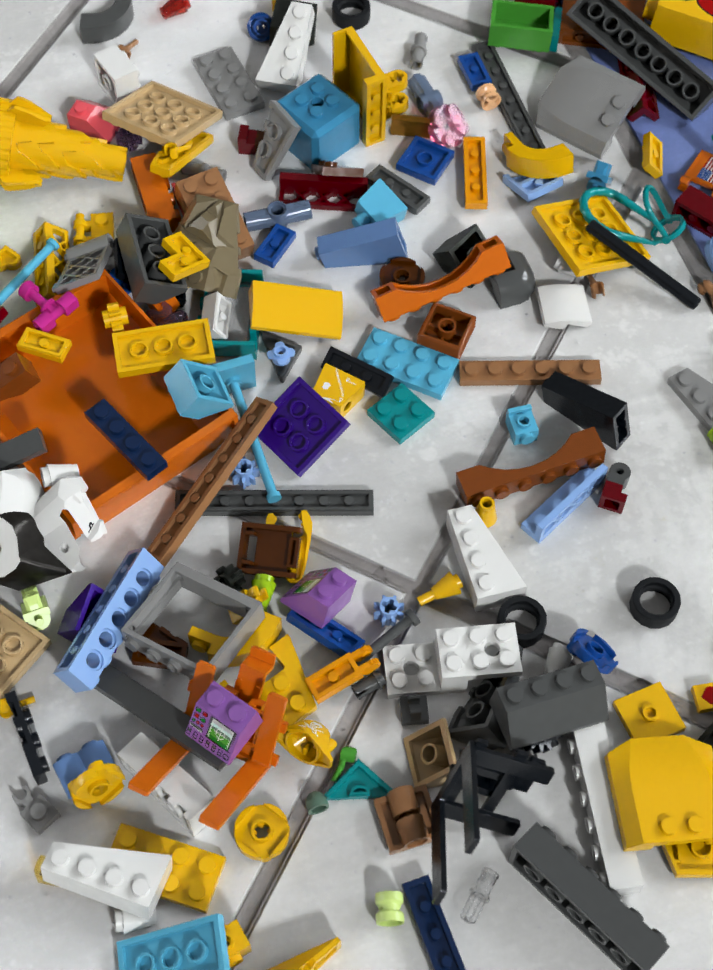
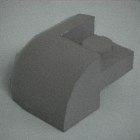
M507 252L511 267L505 269V272L502 274L488 277L493 286L492 294L500 309L518 305L529 300V297L535 290L534 273L525 255L521 252Z

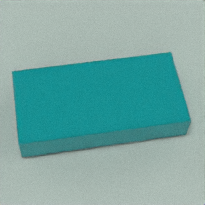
M560 7L554 8L550 52H557L563 10Z

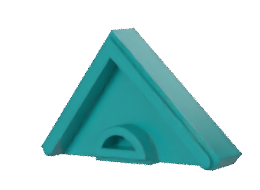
M358 759L324 795L327 800L377 799L386 796L392 788Z

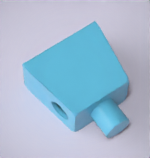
M379 178L357 201L355 208L357 216L352 219V224L354 227H359L394 217L398 223L405 218L408 207Z

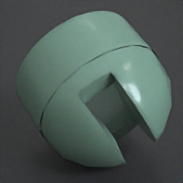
M319 791L309 793L306 798V808L310 815L322 813L329 808L327 798Z

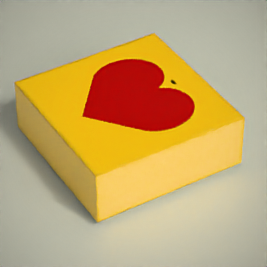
M713 682L692 686L691 692L698 714L712 712Z

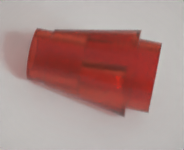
M169 0L159 10L166 20L167 18L188 12L191 5L189 0Z

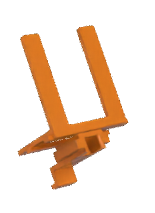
M255 645L251 647L249 656L240 665L235 686L227 685L225 689L257 710L263 722L236 756V758L245 761V764L199 816L200 823L215 830H219L267 771L272 766L276 767L278 765L280 755L274 753L279 732L285 734L289 724L283 720L288 701L286 697L270 692L267 701L261 700L266 676L274 668L276 655ZM199 660L196 664L194 677L188 684L187 690L190 691L186 712H184L190 717L197 701L214 680L216 671L214 665L203 660ZM170 739L129 781L128 788L141 795L148 796L189 751Z

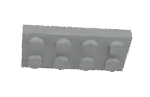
M232 47L193 59L194 67L218 108L223 110L222 115L226 121L265 108L263 98Z

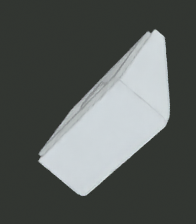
M218 291L204 297L201 319L208 318L212 339L227 341L232 303Z

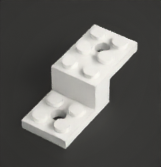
M515 622L436 629L434 642L389 645L382 649L387 699L415 694L428 696L463 693L467 690L468 680L522 676L523 672ZM488 646H494L499 650V654L489 656L485 653L484 649ZM408 665H414L417 667L418 673L407 675L403 669Z

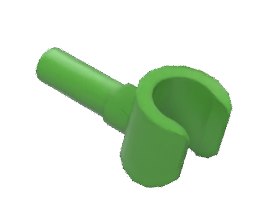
M347 746L342 748L340 761L331 778L332 782L336 783L339 780L346 762L355 763L356 748Z

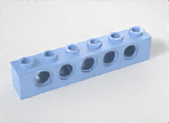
M144 547L127 553L54 671V674L75 693L89 691L96 687L103 669L112 661L113 652L124 640L120 630L146 600L152 587L160 580L159 575L164 566Z

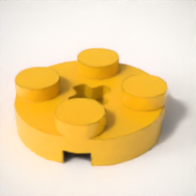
M102 760L94 761L88 766V770L68 783L70 796L75 806L80 809H92L91 804L100 802L102 806L120 794L124 788L122 781L123 779L125 780V776L121 768L116 764H104Z
M263 803V805L248 806L239 814L235 821L234 837L237 847L250 859L268 862L281 854L289 842L290 827L287 817L281 809L272 804ZM264 826L268 827L267 837H256L257 832L255 829L257 827L261 829Z

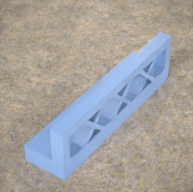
M602 463L596 470L594 468H586L578 471L521 523V529L536 542L540 543L604 483L608 467Z

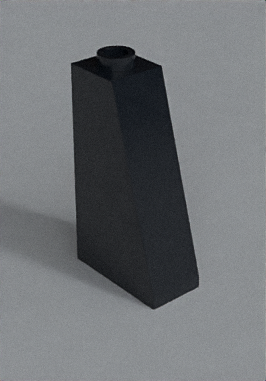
M557 371L543 382L541 388L544 403L584 430L595 427L601 441L617 451L630 436L627 402Z

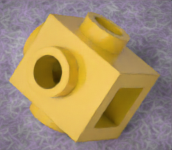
M237 919L225 925L226 941L229 944L227 948L230 968L240 964L244 960L243 956L252 952L251 945Z

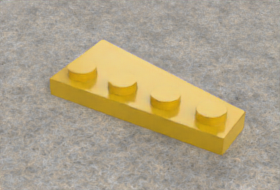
M202 131L184 144H190L191 149L178 153L177 159L170 158V154L168 156L165 155L164 146H162V150L158 151L150 164V172L163 178L172 177L213 143L214 135Z

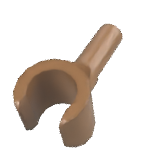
M135 39L126 46L121 44L118 47L121 51L124 50L128 58H130V50L139 41Z
M592 274L586 275L590 282L592 298L596 299V294H603L605 296L603 282H597Z

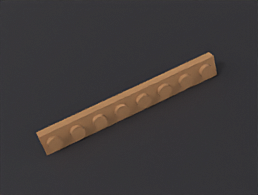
M256 396L148 547L147 551L164 567L278 407L273 402Z

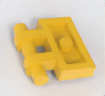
M113 212L91 214V221H85L84 214L77 213L73 221V229L75 230L73 245H78L107 233L115 240ZM84 232H91V236L86 237Z

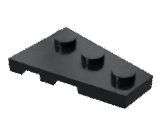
M15 691L4 694L7 704L15 716L13 721L20 738L23 740L21 743L37 785L49 782L46 772L50 771L45 755L40 757L38 748L42 747L37 731L32 733L30 724L34 723L30 709L23 708Z

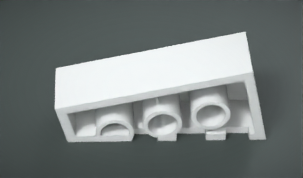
M467 505L447 510L446 527L475 612L501 606L509 598L515 596H525L526 584L474 507Z
M53 842L40 868L43 881L150 921L172 871V855Z

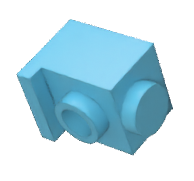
M531 404L507 409L505 423L514 445H527L537 440L539 429L531 411Z

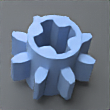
M243 457L230 477H233V485L238 484L245 489L251 484L256 485L255 477L260 476V471L256 468L255 460L250 461Z
M382 595L380 603L374 602L376 612H374L373 619H379L382 623L381 627L385 625H392L393 627L397 620L404 618V613L401 612L404 610V603H398L396 595L393 597Z

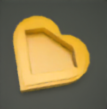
M6 245L0 249V272L7 269L11 271L18 270L22 266L21 257L17 252Z

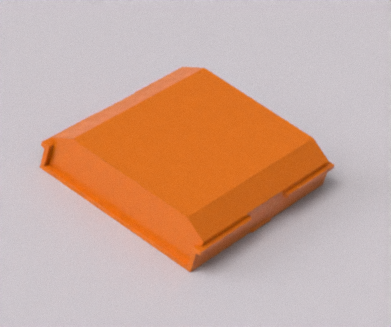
M104 269L99 280L69 290L78 299L80 306L68 316L62 314L55 320L57 325L48 332L72 341V346L63 363L18 351L16 345L26 327L35 329L32 321L41 314L40 306L35 307L0 328V363L17 352L32 362L41 379L39 383L24 394L0 401V444L38 427L42 431L48 452L17 465V467L26 468L29 472L33 473L40 481L44 493H46L50 487L44 488L40 473L41 467H46V464H77L80 476L88 486V490L85 493L99 519L104 520L105 524L216 450L226 440L239 420L237 413L232 408L199 420L180 416L163 378L170 370L124 378L118 377L112 339L113 331L112 328L105 329L101 312L108 310L106 304L118 302L119 307H126L129 324L123 325L124 331L156 325ZM66 292L55 295L50 299L57 301ZM102 399H105L167 461L168 467L147 481L86 419L84 412ZM63 509L60 517L66 522L76 540L83 534V531L70 512Z

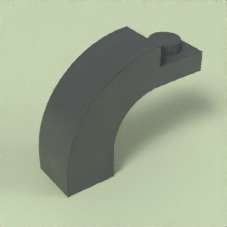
M115 0L108 10L100 13H81L80 33L82 43H102L124 33L134 18L132 0Z

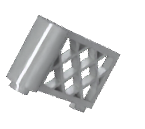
M109 233L66 249V254H64L66 265L58 282L54 283L52 287L53 293L58 295L101 278L109 257L114 256V239Z

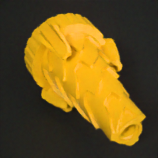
M17 96L14 99L0 97V185L5 191H20L42 187V178L50 179L51 176L64 179H73L74 177L86 179L87 176L122 182L128 148L107 144L105 139L90 137L84 132L68 129L65 124L51 122V114L23 97Z

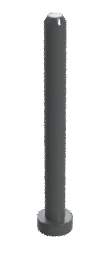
M410 608L404 612L405 617L370 645L373 651L372 654L364 660L356 662L357 665L360 666L367 662L411 625L416 627L421 623L417 615Z

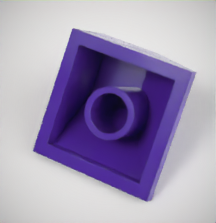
M93 583L88 584L65 611L57 634L73 642L104 590Z

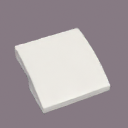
M552 284L539 286L535 289L543 327L563 330L568 324L589 327L592 323L584 285Z

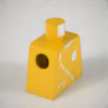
M325 363L313 389L344 417L364 397L365 382Z

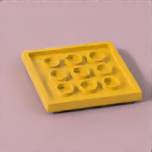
M593 196L588 200L589 210L600 223L611 229L635 235L607 197ZM579 198L533 207L531 214L576 277L633 266L586 231L588 223L580 212ZM624 241L648 260L650 259V254L641 243Z

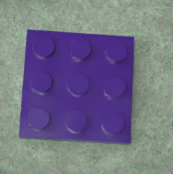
M299 376L274 402L278 408L264 426L258 438L301 477L351 424Z

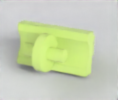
M36 585L22 589L23 603H20L24 621L28 622L30 626L38 631L46 629L51 621L46 596H39Z

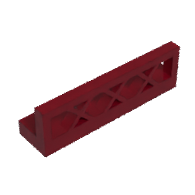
M617 58L619 73L645 86V92L636 106L631 108L627 114V119L634 122L642 115H646L654 122L660 119L655 90Z
M280 172L279 201L285 204L307 200L306 198L312 195L319 199L309 201L311 209L355 212L356 204H352L350 200L353 198L360 199L368 190V178ZM294 194L296 198L293 200H284V195ZM331 197H338L340 201H338L337 203H331L328 201V199Z

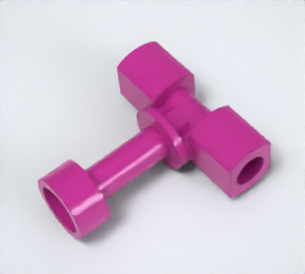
M30 280L24 282L18 290L19 296L25 301L30 302L33 300L41 307V314L32 322L36 330L46 333L57 325L55 320L62 314L68 316L80 306L78 299L69 291L57 301L45 299L39 294V287Z

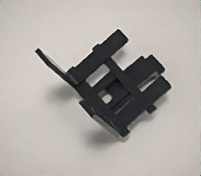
M477 738L476 741L470 740L465 748L459 750L457 763L450 765V771L446 776L447 779L431 805L432 904L439 906L447 893L445 818L464 823L465 853L472 854L480 842V828L514 836L521 826L520 820L493 813L507 789H515L527 793L533 782L547 785L555 772L553 767L546 766L545 760L532 756L526 760L529 756L528 752L517 749L513 756L487 749L489 742L482 738ZM461 789L463 790V804L454 802ZM478 794L488 796L479 809Z

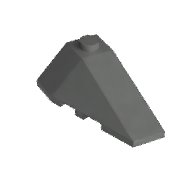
M519 645L520 658L522 662L523 648ZM520 676L484 679L477 688L473 687L468 693L471 698L464 707L459 706L452 717L448 727L450 737L465 744H468L470 740L476 741L477 738H482L489 742L487 749L506 748L507 742L489 701L496 688L519 682Z

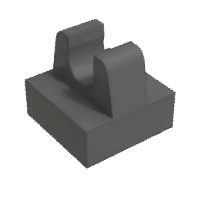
M415 694L400 697L402 726L429 724L426 695Z

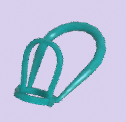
M649 184L643 190V203L646 211L627 196L606 187H592L585 190L579 198L580 212L588 224L592 220H596L623 241L654 246L659 243L669 244L686 227L684 217L680 214H669L658 192ZM649 191L664 216L660 221L656 218L650 206ZM593 196L609 197L650 220L654 224L650 232L653 240L611 229L600 223L589 210L588 200ZM673 221H681L677 229L670 234L663 227L666 224L673 223ZM658 231L661 233L662 237H656Z

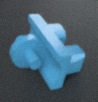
M597 160L593 172L589 170L586 177L592 178L587 183V190L592 187H606V184L611 185L613 178H610L609 174L613 165Z

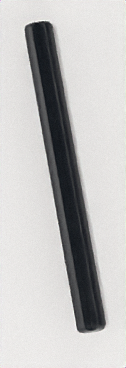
M592 220L586 227L588 233L689 308L694 310L699 305L701 299L596 220Z

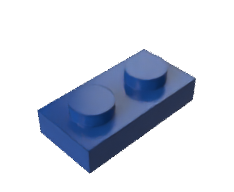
M478 52L458 56L457 63L471 91L477 90L483 84H492V80Z
M276 223L255 251L254 260L274 268L295 240L296 232Z

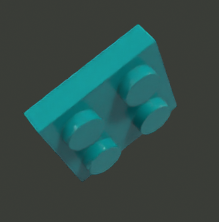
M401 383L367 410V415L401 445L435 417V412Z

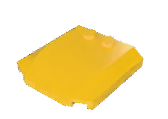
M685 735L630 738L605 755L604 759L624 852L651 850L654 846L697 842H704V845L713 844V749L711 745Z

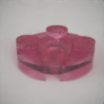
M451 103L437 106L429 114L430 125L428 126V132L434 143L452 148L463 142V137L469 132V125L456 104ZM446 122L450 126V129L446 130L445 126L447 125Z

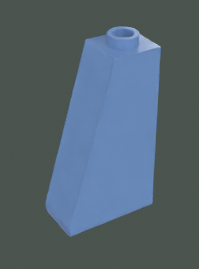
M395 217L317 237L318 246L315 247L317 260H321L325 268L389 264L394 258H408L406 242Z

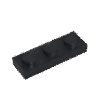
M332 346L320 366L323 369V366L327 363L364 381L365 390L381 398L386 395L394 379L393 375Z

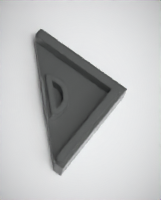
M263 331L261 335L267 352L275 347V343L279 341L283 342L286 347L295 350L294 357H291L290 362L285 366H277L272 361L280 382L284 383L302 351V346Z

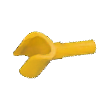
M170 142L164 145L165 155L168 156L170 154L172 159H177L178 153L191 149L190 144L177 147V144Z
M34 696L20 700L22 706L36 702ZM6 698L0 700V716L6 719L10 718L13 712L7 704Z

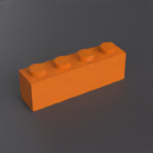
M153 152L130 158L132 173L146 216L168 220L171 232L174 233L178 227V222H181L179 209H174L173 207L176 205L173 192H168V189H170L168 178H163L150 172V164L156 153Z

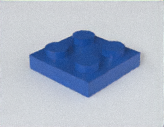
M416 135L396 163V170L435 186L454 158V151Z

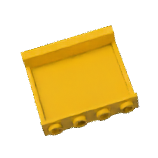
M352 26L333 32V84L360 104L362 142L365 147L384 141L387 77Z

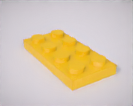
M208 318L112 333L119 378L171 370L180 359L201 364L216 363Z
M121 823L111 848L172 855V871L160 898L207 914L226 863V857Z

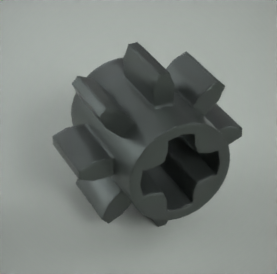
M230 564L227 567L222 566L216 570L218 576L213 578L214 580L239 592L243 590L241 585L246 583L241 569Z

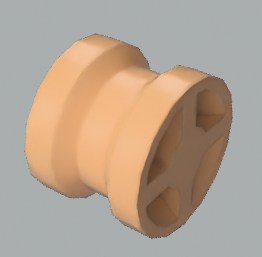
M483 84L476 90L475 96L480 101L481 107L484 110H492L500 104L501 97L496 92L493 84Z

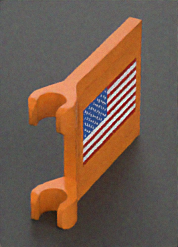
M701 150L689 169L680 178V184L677 189L684 192L692 181L713 191V154Z

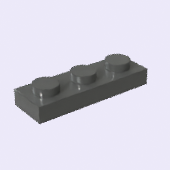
M380 164L366 176L370 186L381 178L408 207L407 210L414 215L420 213L430 203V196Z

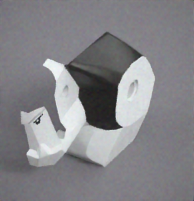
M26 468L0 471V585L20 591L73 572H81L87 568L81 565L79 558L80 548L66 522L60 517L63 509L68 510L91 542L98 540L103 534H107L104 520L99 519L85 493L88 490V486L81 476L62 478L44 493L38 478Z

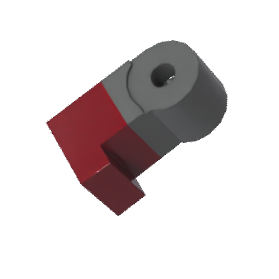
M617 462L611 465L598 507L622 514L628 495L621 492L626 488L631 475V470L626 464Z

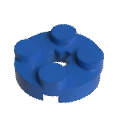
M577 629L570 637L567 650L572 655L578 657L583 663L594 660L600 673L610 674L618 665V661H614L616 656L614 650L598 635L595 634L592 638L586 635L589 630Z

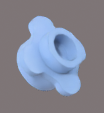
M281 341L276 342L275 347L267 352V358L272 359L273 363L277 366L287 365L291 357L295 355V350L286 347Z

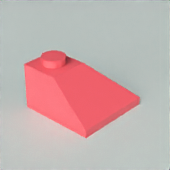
M76 100L67 113L70 129L84 132L90 137L105 139L107 144L111 143L120 127L114 126L102 119V111L109 108V106L90 100Z

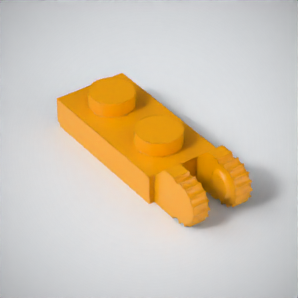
M364 645L352 653L348 652L305 678L304 681L318 704L380 667L381 662L378 658H372L360 666L357 665L356 662L362 661L372 654L373 651L369 645Z

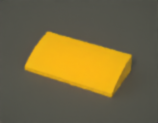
M257 280L252 281L248 291L250 329L341 339L343 324V296L341 291Z

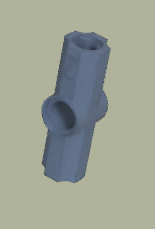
M420 73L413 75L408 80V87L416 98L420 113L426 114L429 118H435V129H439V131L447 129L452 124V118L443 105L441 93L437 89L433 90L424 75Z
M309 200L288 204L282 201H273L267 208L243 213V219L248 231L251 232L265 228L273 229L276 223L287 227L289 223L312 219V211Z

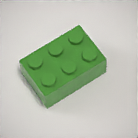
M493 0L488 46L549 52L553 34L554 6Z

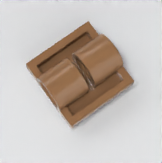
M426 784L414 788L412 785L400 786L389 791L386 796L373 800L390 855L432 842V801Z

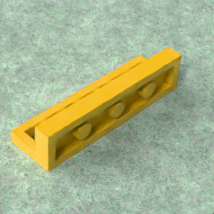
M44 222L33 233L34 257L46 245V241L49 238H53L59 244L60 248L57 252L62 257L60 261L54 254V251H52L34 270L35 284L39 287V294L49 300L57 295V293L52 291L54 283H57L60 278L55 272V268L57 267L62 273L66 265L64 254H66V249L69 248L67 230ZM53 234L61 236V243L56 240Z

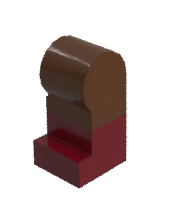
M240 125L238 134L239 154L256 155L259 141L263 140L265 131L250 130L249 125Z

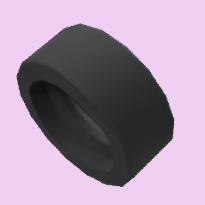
M334 0L332 3L333 22L341 29L350 26L354 30L363 28L370 20L369 0ZM352 7L362 11L356 15H347L341 12L342 9Z
M649 577L641 580L635 586L629 601L630 612L633 618L641 625L650 629H660L668 626L675 620L681 605V598L677 588L668 580L660 577ZM648 591L661 593L670 603L669 611L662 615L647 612L640 603L641 595Z
M528 596L509 598L501 605L496 624L506 623L508 614L515 610H525L531 613L537 621L535 630L528 634L517 633L518 645L522 648L535 645L541 640L547 625V615L543 606L537 600Z

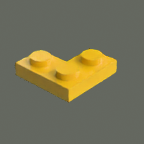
M181 231L162 239L161 246L171 256L160 260L158 268L172 282H176L209 267L210 260Z

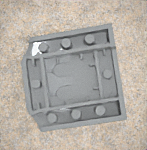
M580 55L559 69L540 98L537 110V128L601 160L631 108L636 106L645 92V86Z

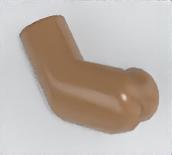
M703 280L702 283L697 284V290L701 295L706 293L710 295L713 307V283L710 280Z

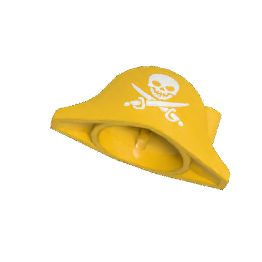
M301 720L288 725L285 734L279 732L277 739L280 745L301 762L331 768L333 763L331 752L336 748L337 742L330 738V733L323 724L313 720Z

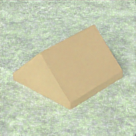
M441 718L403 738L414 787L426 784L427 788L442 786L447 779L446 776L450 771V765L457 763L446 718Z

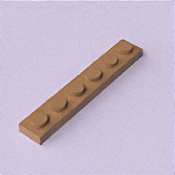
M600 360L459 361L458 365L460 386L542 385L555 371L586 385H600L602 380Z

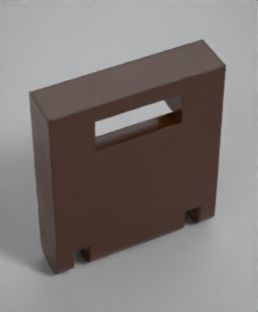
M242 522L236 567L241 569L243 574H267L273 577L296 579L297 574L289 572V568H298L301 538L293 537V534H302L303 528ZM250 536L257 537L254 562L247 560Z

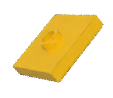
M661 682L614 700L612 703L630 738L671 736L686 729Z

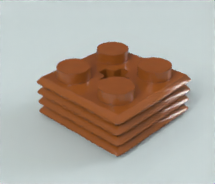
M434 302L417 334V344L460 359L475 328L476 316Z

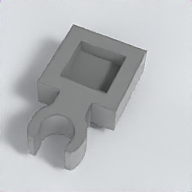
M23 785L22 789L27 793L26 797L18 799L13 794L12 798L18 806L25 807L20 812V815L40 835L61 815L42 794L33 799L29 788Z

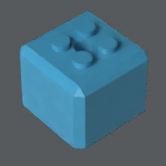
M321 74L314 75L277 100L301 127L288 151L310 169H312V164H319V160L333 162L359 143L360 104Z

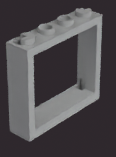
M176 562L120 630L125 641L124 644L133 652L139 651L145 654L150 661L166 665L173 673H181L190 680L193 679L196 668L195 662L142 636L181 587L244 617L209 662L216 667L213 680L216 682L265 619L262 602Z

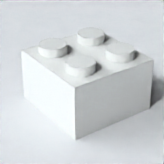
M116 44L93 54L99 85L114 104L141 88V84L138 81L140 73L137 66L129 61L124 50L121 51Z

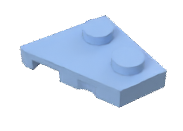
M504 174L503 183L525 201L530 202L563 186V178L537 179L526 176L511 178L510 174Z

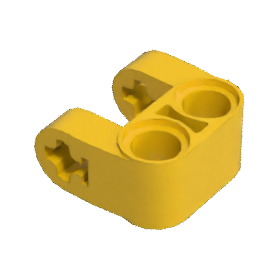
M397 69L385 74L387 77L386 120L391 118L392 114L399 115L408 109V96L401 92L408 85V76L403 70Z

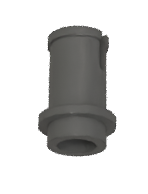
M377 670L357 683L352 684L351 688L354 690L353 692L357 699L361 700L376 689H383L386 681L382 673Z

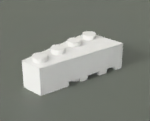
M291 1L255 78L258 88L289 93L301 85L315 16L312 4Z
M140 732L117 753L121 765L134 777L162 747L153 736L147 737L144 733ZM178 763L150 794L195 837L206 827V825L199 822V816L213 801L214 796L200 785L189 772L180 767Z

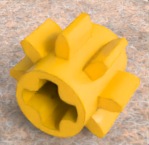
M118 302L106 304L108 310L101 311L105 329L112 328L113 333L124 331L123 325L129 324L126 307H119Z

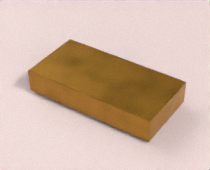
M392 114L391 135L410 137L417 135L422 138L433 139L435 118Z

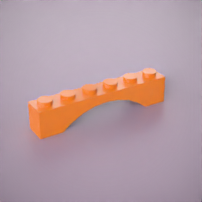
M496 235L475 244L467 258L451 273L440 279L416 285L389 282L370 292L384 323L387 321L391 322L399 319L405 313L418 311L421 306L428 303L438 302L446 295L459 293L463 288L471 284H479L487 277L502 274L505 272V269L511 267L504 243Z

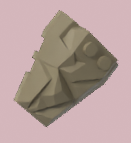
M196 194L173 234L181 231L210 260L208 268L185 277L187 287L210 293L218 291L222 296L237 299L242 279V270L239 269L238 255H241V248L238 247L237 234H240L239 204Z

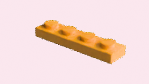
M463 137L465 209H487L485 137Z

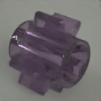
M120 128L119 132H115L117 146L128 148V152L137 150L138 144H143L142 136L132 134L126 129Z

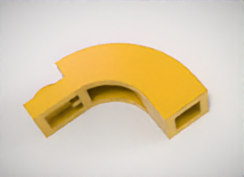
M512 132L504 134L502 150L506 156V166L513 172L537 179L557 178L573 173L574 154L563 143L550 148L535 149L524 145Z
M264 612L265 619L228 667L240 666L249 656L251 647L254 645L269 651V647L277 641L282 631V618ZM192 626L188 633L191 647L201 653L207 652L209 662L228 639V637L218 636L195 626Z

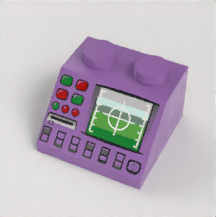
M336 567L310 571L281 597L280 602L322 629L350 602L357 581Z
M213 681L197 701L185 734L229 766L263 720L257 710Z

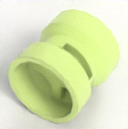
M381 891L375 894V904L378 906V910H380L376 913V925L393 927L404 924V913L400 910L404 902L402 892Z

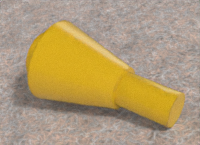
M449 571L430 588L431 590L416 598L420 606H423L434 599L438 600L462 594L460 588L464 586L457 573L452 575Z

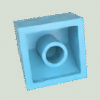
M180 359L163 377L176 410L182 417L199 420L234 406L217 367Z

